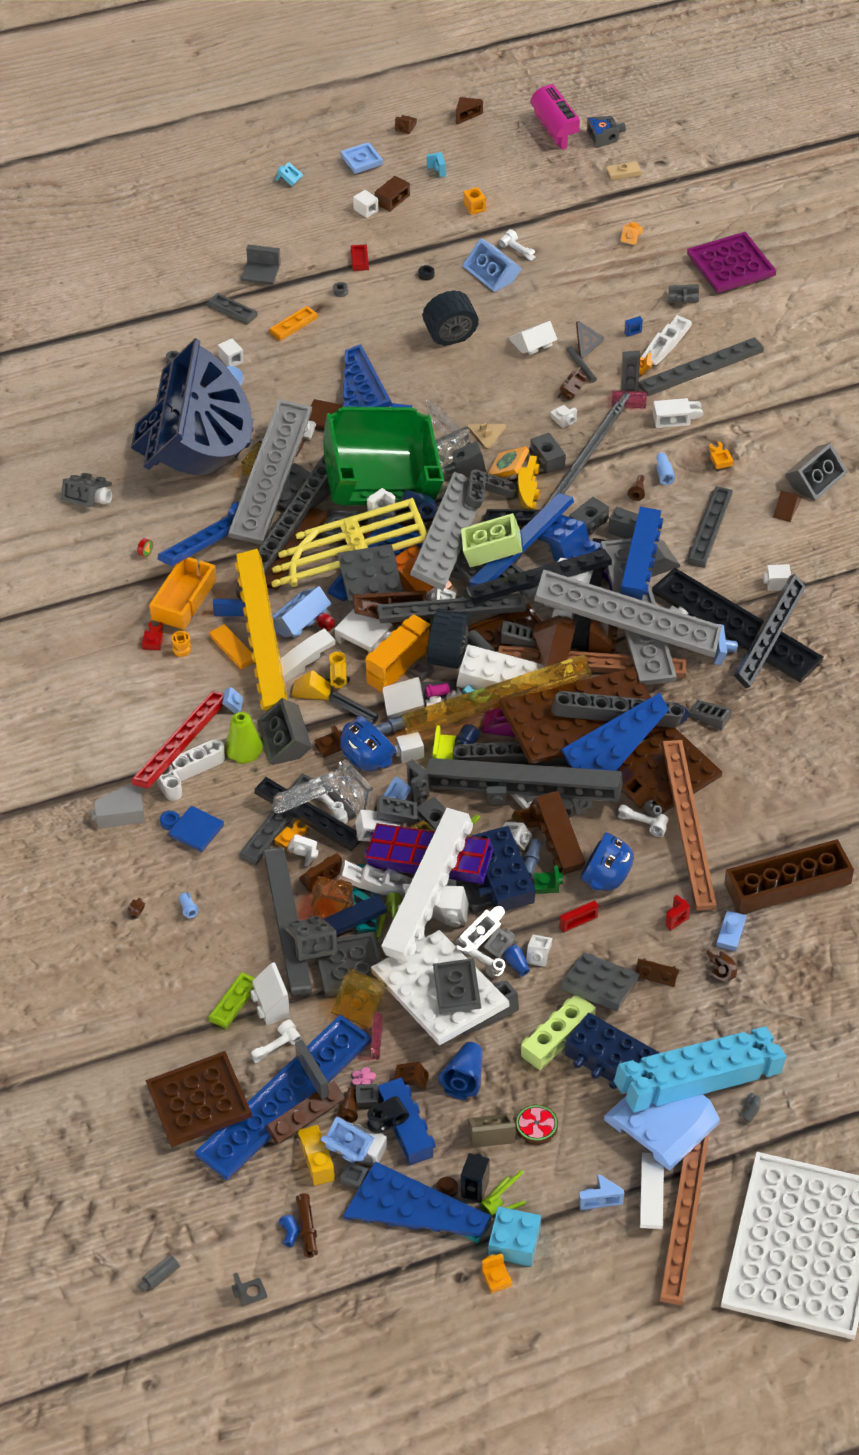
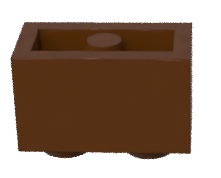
M393 176L375 191L374 196L378 198V206L391 212L410 196V183L397 176Z

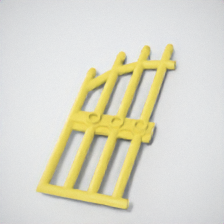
M410 498L314 527L304 532H298L295 534L297 539L306 538L298 546L282 550L278 553L279 558L293 555L291 561L272 568L273 573L289 570V576L272 581V587L290 583L291 587H296L298 580L340 568L339 561H335L296 573V567L336 556L340 552L368 548L369 545L418 530L421 536L392 544L393 552L423 543L427 531L414 499ZM405 507H409L411 511L362 527L358 523L359 521ZM413 518L416 523L367 539L363 536L364 533ZM341 527L342 533L313 541L318 534ZM346 540L347 545L299 559L304 551Z

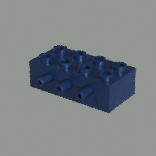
M509 826L471 835L473 837L490 839L494 848L484 879L485 887L478 889L479 896L489 895L493 907H502L504 911L533 904L535 902L536 889Z
M589 1012L565 1041V1056L575 1060L573 1066L579 1069L583 1065L592 1070L591 1076L594 1079H597L599 1076L604 1077L610 1081L609 1087L612 1089L617 1088L614 1078L618 1064L632 1060L640 1063L641 1058L660 1053Z

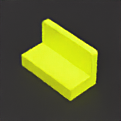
M441 725L436 726L433 758L453 759L456 736L441 735Z

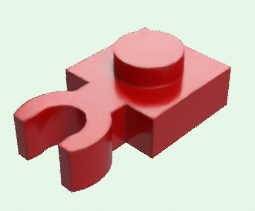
M150 621L148 624L149 631H144L142 649L161 651L164 638L162 632L163 624L159 622V626L153 627V622Z

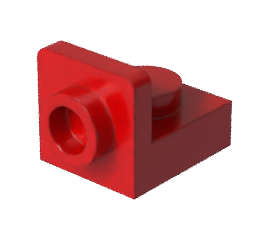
M678 895L673 897V908L666 913L665 926L670 931L689 919L690 905Z

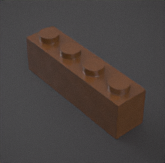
M559 791L536 797L532 809L534 815L538 816L540 820L539 828L541 833L546 836V847L549 852H552L554 857L553 865L558 866L559 873H563V875L583 869L586 861Z

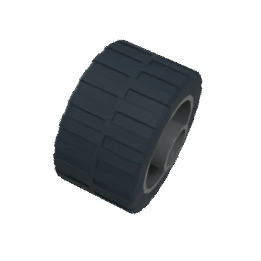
M456 290L446 291L433 297L426 304L422 313L423 321L433 341L442 346L464 342L473 335L479 324V318L469 297L465 293Z
M441 608L436 610L428 637V664L454 669L460 668L468 643L469 614Z

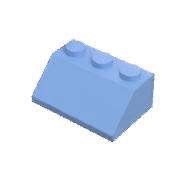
M481 238L462 265L494 292L513 283L522 270L519 265L493 244Z
M320 586L301 591L272 615L275 632L284 638L291 636L295 638L303 632L301 629L315 622L314 618L321 613L327 612L326 608L331 605V602Z

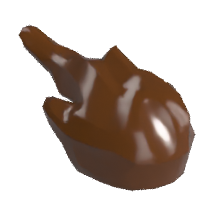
M708 949L706 953L710 957V962L717 966V968H713L712 975L725 982L736 978L737 964L723 951H720L719 955H715Z

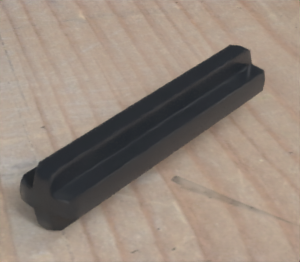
M332 691L329 695V701L357 716H362L372 724L378 721V713L336 691Z

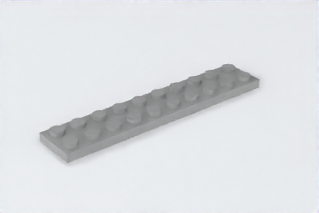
M278 399L228 532V537L262 545L265 541L312 413L311 406Z
M456 472L453 473L410 573L411 576L442 591L446 587L463 545L461 529L471 525L477 509L470 507L466 503L468 478Z
M632 538L601 541V549H605L612 559V565L606 566L613 592H621ZM646 581L649 587L647 596L643 595L642 601L656 605L650 582ZM623 629L639 683L652 685L676 682L677 675L668 644Z
M543 570L534 601L711 657L715 656L722 629L721 625L547 570Z

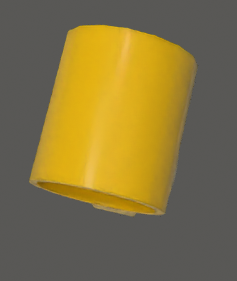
M333 652L329 655L330 684L336 689L343 688L347 684L346 655L342 652Z

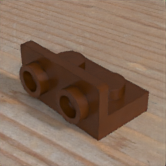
M338 853L327 857L323 862L315 867H311L305 874L300 876L299 881L310 892L314 891L340 874L342 857Z

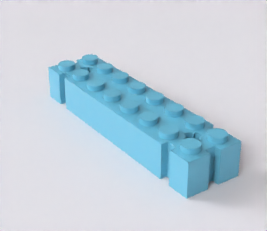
M764 1026L751 1030L750 1035L741 1032L643 1057L640 1063L634 1060L620 1063L617 1067L614 1082L621 1094L627 1093L626 1101L634 1113L649 1109L650 1103L660 1106L760 1079L761 1074H765L766 1077L781 1074L787 1056L779 1044H773L774 1037L768 1028Z

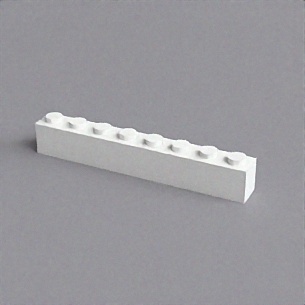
M446 808L381 945L385 955L406 962L409 961L410 956L414 955L417 941L424 934V926L427 920L431 919L435 903L439 902L441 890L448 883L449 873L455 867L457 856L465 846L467 834H470L472 831L473 823L469 814Z

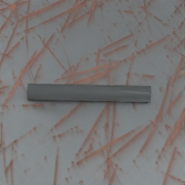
M572 346L568 347L567 352L577 365L581 367V370L591 383H594L597 380L595 375Z
M323 776L319 777V784L324 787V790L335 802L343 803L348 818L353 820L356 817L355 812Z

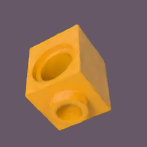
M478 187L463 191V204L471 215L486 211V197Z

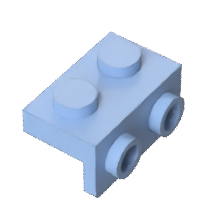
M336 1117L327 1136H322L320 1140L326 1143L325 1147L333 1152L338 1150L343 1153L342 1157L354 1163L355 1161L364 1160L375 1138L344 1119Z

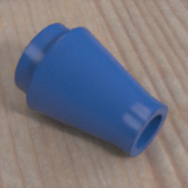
M513 945L504 951V960L520 977L530 972L522 948Z

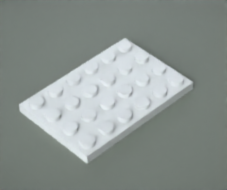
M440 930L425 937V940L418 941L416 951L413 956H410L408 962L388 957L371 967L372 974L439 1046L509 1007V1000L476 968L481 1009L439 1014L433 964L467 959L462 952L455 950L456 946Z

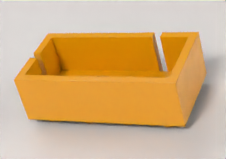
M188 557L177 563L149 604L151 620L185 630L192 619L191 616L195 615L217 581L216 566L200 561L199 575L197 559Z
M413 614L410 618L404 620L397 630L392 631L385 641H382L373 652L366 656L367 684L383 693L382 687L395 684L406 674L409 666L427 654L431 624Z

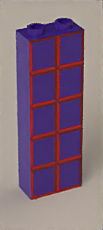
M377 823L375 830L371 832V842L365 850V859L374 868L385 870L390 868L398 872L416 874L435 831ZM467 836L465 846L457 856V863L449 873V879L483 884L494 850L490 839Z

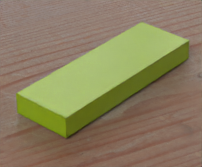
M241 972L210 1014L209 1021L227 1029L251 997L250 990H253L252 981L255 978Z

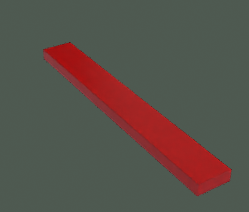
M212 691L131 779L132 785L149 789L224 706L222 704L224 693Z

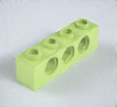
M576 995L568 998L562 1008L554 1011L548 1021L540 1024L534 1034L522 1041L521 1057L540 1071L565 1048V1041L587 1013L595 1015L596 1007L584 998Z

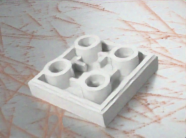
M419 677L382 687L388 719L425 709Z

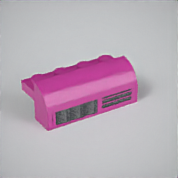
M554 84L541 87L532 95L530 100L531 105L534 107L535 116L539 118L542 126H545L555 143L561 149H566L568 135L579 132L580 119Z

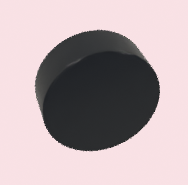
M424 265L418 269V277L421 280L428 281L435 276V270L432 266Z

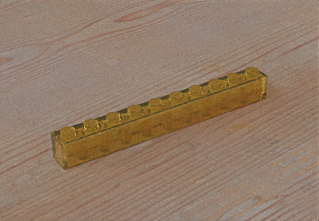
M583 654L403 714L402 718L408 734L415 732L421 734L436 729L437 725L442 727L499 708L500 705L498 703L502 698L520 697L591 677V671L586 656Z

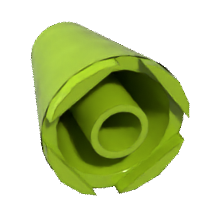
M238 712L232 716L224 747L228 759L236 760L240 764L251 763L257 760L259 754L263 752L262 740L250 715L245 712Z

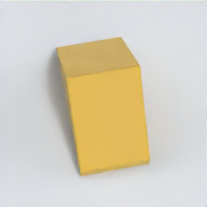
M311 670L294 681L292 698L329 700L332 685Z

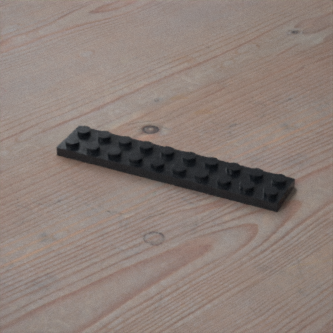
M673 568L652 587L653 594L676 608L682 607L688 612L689 616L724 625L725 637L731 641H736L739 646L747 651L764 620L677 568ZM781 631L765 662L801 683L823 662L824 656Z

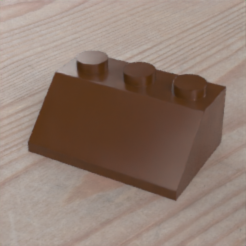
M591 619L589 652L611 654L612 651L615 652L616 640H613V638H617L618 627Z

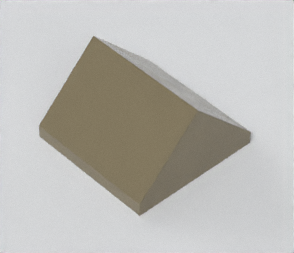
M510 1113L468 1118L472 1148L515 1143L516 1126Z

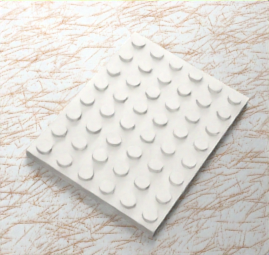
M757 1152L721 1307L855 1340L859 1322V1175Z

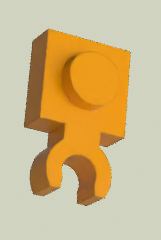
M718 442L717 447L709 444L710 458L716 469L733 466V459L728 449L722 450L723 444L721 442Z
M296 820L292 829L286 827L274 839L275 844L279 847L284 846V850L287 851L288 844L295 834L303 836L308 833V825L299 828L301 823L299 820Z

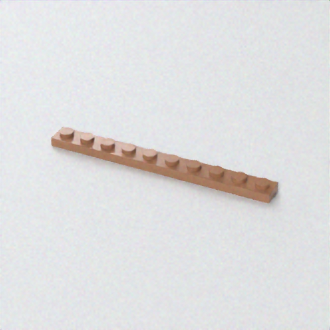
M499 646L498 653L542 664L540 659L541 653L536 648ZM570 651L565 670L613 673L634 668L631 655ZM672 658L677 678H685L686 659Z
M682 740L663 741L662 748L695 910H714L717 904Z
M710 1133L683 1158L660 1302L677 1305L683 1304Z

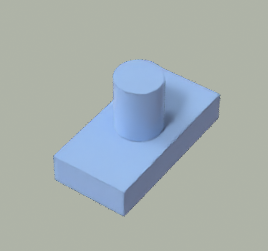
M721 625L719 642L713 657L714 664L717 665L722 664L727 651L735 653L738 647L736 641L725 639L724 625Z
M731 911L726 912L716 947L737 951L747 915Z

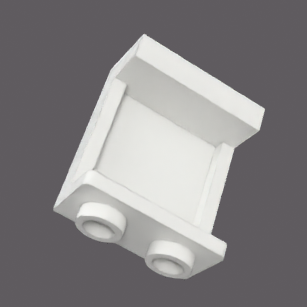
M353 609L334 629L335 641L342 644L345 640H348L367 650L369 654L390 636L393 631V624H380L379 619L355 614Z

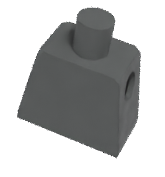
M477 441L451 453L453 462L444 465L446 475L456 472L468 478L472 470H480L486 473L482 452Z

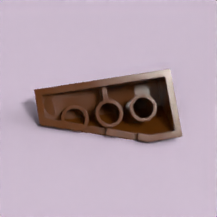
M426 591L353 594L355 614L379 619L377 605L427 601ZM393 622V623H394V624H398V625H402L403 622Z
M558 615L534 625L532 633L533 640L537 642L536 649L541 653L540 659L545 671L563 676L576 625V621L569 617Z

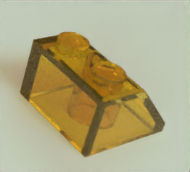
M350 968L342 980L331 1013L338 1016L341 1014L349 1021L369 1029L381 1005L388 985Z

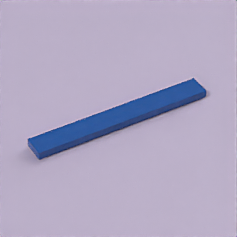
M558 493L520 531L522 552L488 562L469 581L470 586L497 579L574 503L573 497Z

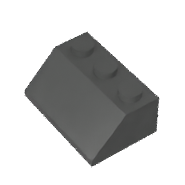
M827 443L814 448L786 472L785 476L794 490L815 501L848 472L832 444Z
M281 698L257 721L270 764L272 765L300 759L312 748L299 705Z

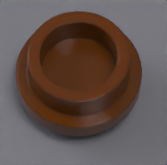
M141 898L133 899L128 907L129 915L139 917L146 903Z
M443 1177L437 1182L436 1190L453 1197L458 1191V1183L451 1177Z

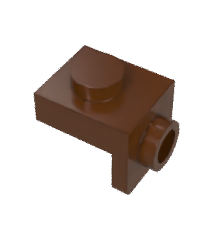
M532 800L529 808L515 810L511 816L517 823H524L527 829L539 827L540 820L538 816L534 815L532 809L535 800Z

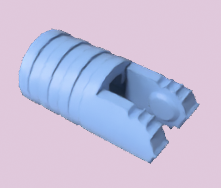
M660 452L656 456L658 477L661 484L670 485L675 481L672 464L668 462L667 455Z

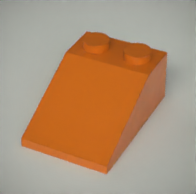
M413 545L395 557L402 588L407 592L426 591L427 595L428 591L435 587L410 575L421 549L417 545ZM448 580L445 589L449 590L452 588V584Z

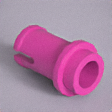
M447 682L433 686L428 684L425 687L427 698L446 695L450 692Z

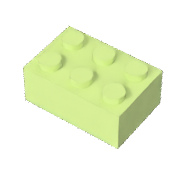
M513 513L461 529L463 552L470 567L479 566L522 552L520 529Z

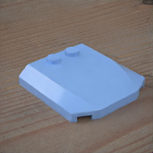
M703 1094L660 1106L650 1103L649 1109L634 1113L626 1101V1095L604 1116V1121L620 1133L624 1130L650 1150L653 1153V1158L669 1171L719 1124L720 1120L711 1101Z

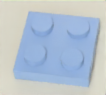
M369 142L341 151V157L354 174L383 165V159Z

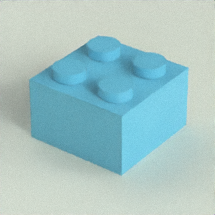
M498 1207L489 1241L488 1256L503 1254L505 1262L532 1267L541 1230V1215Z

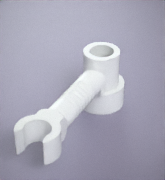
M512 229L504 233V236L499 240L501 247L505 248L509 245L521 252L529 261L536 258L532 255L535 253L532 248H525L515 242L518 240V236Z
M319 785L320 791L318 792L311 789L313 798L321 800L331 809V816L345 824L348 822L347 812L344 810L342 802H334L326 795L322 785Z
M620 805L618 818L634 819L650 824L649 832L655 837H662L665 834L666 825L669 820L666 815L660 814L657 818L635 812L626 805Z
M460 938L459 941L465 945V948L457 945L455 947L456 951L469 954L487 965L486 973L491 978H497L503 973L505 962L502 959L493 960L473 948L466 938Z
M291 1020L284 1021L278 1027V1031L282 1035L281 1037L251 1052L253 1055L251 1058L255 1064L262 1061L269 1053L288 1041L295 1045L296 1041L301 1040L302 1037Z

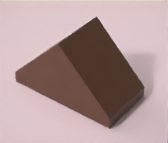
M459 98L456 108L457 125L483 114L482 99Z
M781 491L774 518L791 522L802 496Z

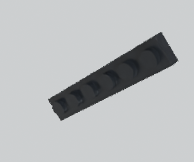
M265 777L255 788L254 794L349 851H352L360 843L355 829L268 777Z

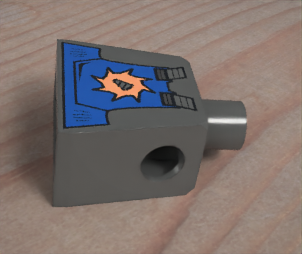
M612 116L587 118V132L595 148L617 142L619 140V133L626 131L625 123L616 124Z

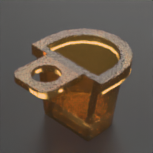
M317 876L312 885L313 900L311 908L313 914L324 919L353 906L354 902L348 896L353 889V884L340 879L332 880Z

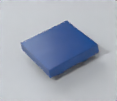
M191 805L169 831V836L203 852L223 828L224 821Z

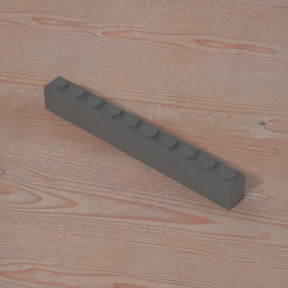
M429 758L426 768L429 788L487 792V787L506 786V794L541 796L559 791L561 798L619 802L623 787L622 771Z

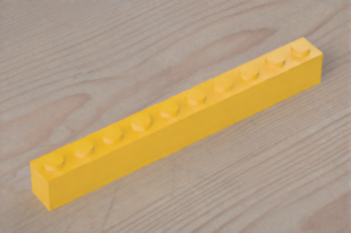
M258 549L236 554L237 562H235L237 573L240 572V576L237 579L240 588L242 587L243 589L240 592L242 602H245L246 605L243 607L245 618L248 617V621L245 622L248 633H251V637H248L250 647L254 650V652H251L253 663H256L257 666L254 668L255 677L259 679L257 690L259 695L262 694V699H259L261 709L267 712L281 698L288 700L263 562Z

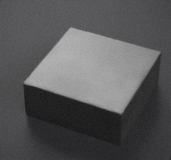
M419 658L408 667V674L414 678L419 677L420 682H423L434 673V667L422 658Z

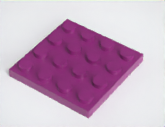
M746 231L687 249V255L716 293L776 276L777 270Z

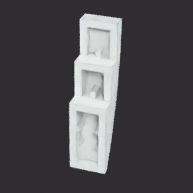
M676 315L671 324H667L661 333H657L641 357L645 358L650 353L652 364L656 366L683 338L692 325L691 321Z
M325 628L307 638L281 658L285 682L305 672L306 665L319 659L321 652L335 645V639Z
M346 860L341 866L339 876L341 881L374 893L387 896L389 893L397 892L402 895V899L405 897L403 884H411L413 880L390 868L383 872L368 864L361 868Z
M642 1152L640 1228L662 1229L664 1166L653 1158V1153Z

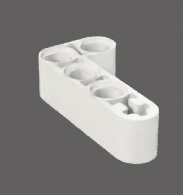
M214 739L181 753L156 780L164 796L170 801L179 800L182 797L181 781L223 763L225 760L223 742Z

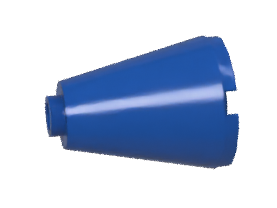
M474 1042L465 1043L441 1071L439 1085L441 1086L442 1084L447 1095L456 1099L467 1100V1097L473 1096L474 1098L478 1094L481 1086L483 1050L480 1045Z

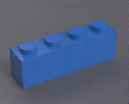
M402 1077L378 1085V1098L381 1103L397 1096L410 1114L404 1123L392 1127L409 1166L433 1158V1148H436L435 1141L432 1135L428 1136L426 1121L419 1116L420 1110L417 1102H413L411 1099L412 1093L409 1085L404 1084Z

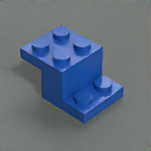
M564 515L559 516L537 538L549 543L553 559L556 562L560 558L570 559L601 550L600 543L589 540L585 522Z

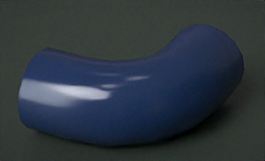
M405 490L403 501L413 498L422 518L431 519L435 516L437 504L434 499L420 492Z

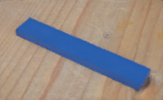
M225 517L162 551L158 554L157 560L170 566L181 562L228 536L233 519Z

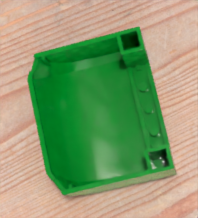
M342 407L337 412L327 414L324 427L323 449L331 498L334 503L338 505H367L369 496L375 494L381 488L395 496V503L403 501L405 490L420 492L436 500L444 478L429 414L426 416L418 413L417 409L412 407Z

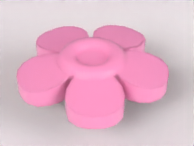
M364 1067L361 1072L356 1070L352 1074L354 1078L352 1082L355 1086L371 1084V1081L376 1079V1074L371 1072L368 1067Z

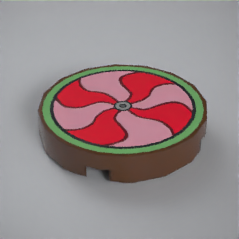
M534 1104L526 1106L516 1117V1132L520 1138L522 1137L529 1144L541 1145L548 1143L557 1133V1116L550 1108L544 1105Z

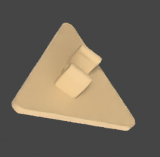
M469 424L468 429L485 449H490L506 429V424Z

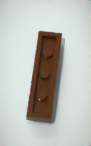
M334 1080L328 1083L329 1097L321 1099L316 1091L265 1126L276 1144L345 1099Z

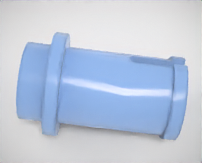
M182 893L178 900L182 905L183 915L187 918H194L198 914V906L194 904L190 893Z

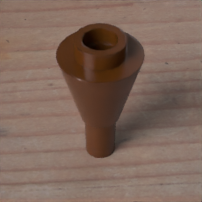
M638 475L637 481L628 490V496L632 500L640 501L645 497L643 483L645 477L643 475Z
M354 1087L348 1088L347 1096L337 1112V1117L349 1123H353L358 1119L355 1101L356 1089Z

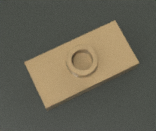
M637 161L606 166L610 180L641 176V169Z

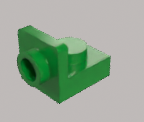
M554 866V872L534 873L536 894L559 893V885H563V873H559L558 866Z

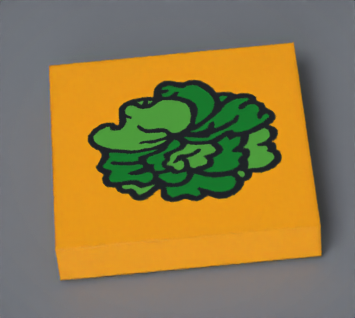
M527 446L498 453L488 474L500 478L518 474L529 449Z

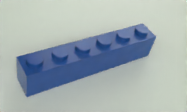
M646 507L639 508L620 594L642 600L643 595L647 596L649 585L646 584V581L650 582L652 571H649V568L653 569L655 558L652 555H656L658 544H655V542H659L661 531H658V529H662L664 518H660L661 510Z

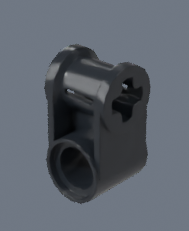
M391 1097L369 1108L367 1112L368 1130L374 1134L382 1133L404 1123L410 1114L399 1097Z

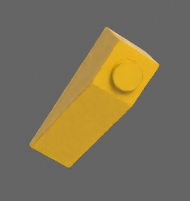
M318 1125L299 1129L297 1134L313 1185L316 1186L335 1181L329 1150L325 1147L326 1143L320 1140L322 1134Z

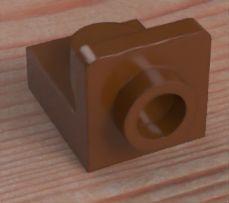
M405 115L396 117L395 131L410 134L417 124V118Z
M335 725L331 726L330 734L314 740V744L323 758L341 751L340 737L343 732L338 730Z
M420 1062L399 1064L396 1066L394 1080L402 1077L405 1085H417L420 1090H426L429 1073Z

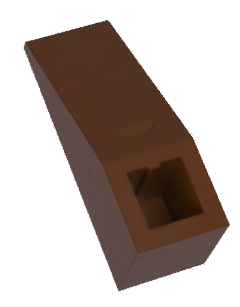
M621 764L616 770L622 771L623 787L621 792L639 808L654 796L649 786Z

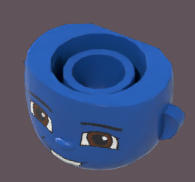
M358 716L351 723L349 722L344 726L340 737V748L356 767L363 771L371 772L380 768L385 769L392 765L391 758L397 751L392 743L374 725L362 716Z
M605 832L591 853L580 879L597 891L617 889L624 882L633 865L634 854L632 849L621 839Z

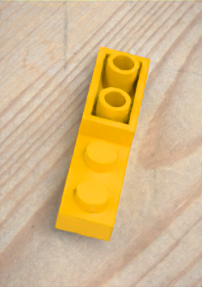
M530 455L527 467H521L519 470L518 498L521 509L537 508V502L535 501L539 500L540 489H537L538 482H536L535 474L539 473L540 464H537V456Z

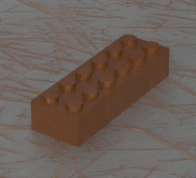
M836 839L726 869L724 884L738 913L744 914L849 885L852 883L854 868L839 840Z

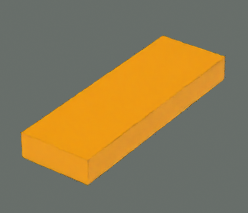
M305 306L269 328V333L279 341H282L316 320L318 313Z
M225 624L209 632V637L240 669L253 663L251 651Z

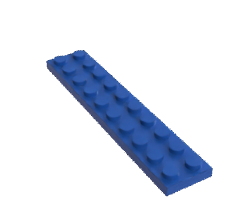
M340 1014L307 1045V1048L329 1083L372 1042V1037ZM295 1057L247 1102L253 1117L217 1130L195 1151L197 1158L225 1180L234 1175L272 1138L265 1127L267 1124L316 1092L298 1058Z

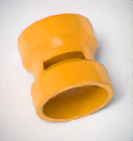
M186 631L175 632L171 637L173 653L176 656L185 657L191 652L190 635Z

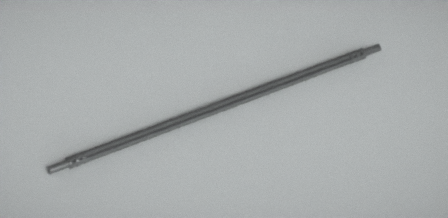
M625 392L619 402L614 404L607 417L544 507L558 493H566L613 423L624 410V405L630 398L629 393ZM522 554L513 562L514 564L518 562Z

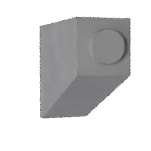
M130 783L94 801L95 809H92V819L97 821L98 829L145 823L142 791L139 786H134Z

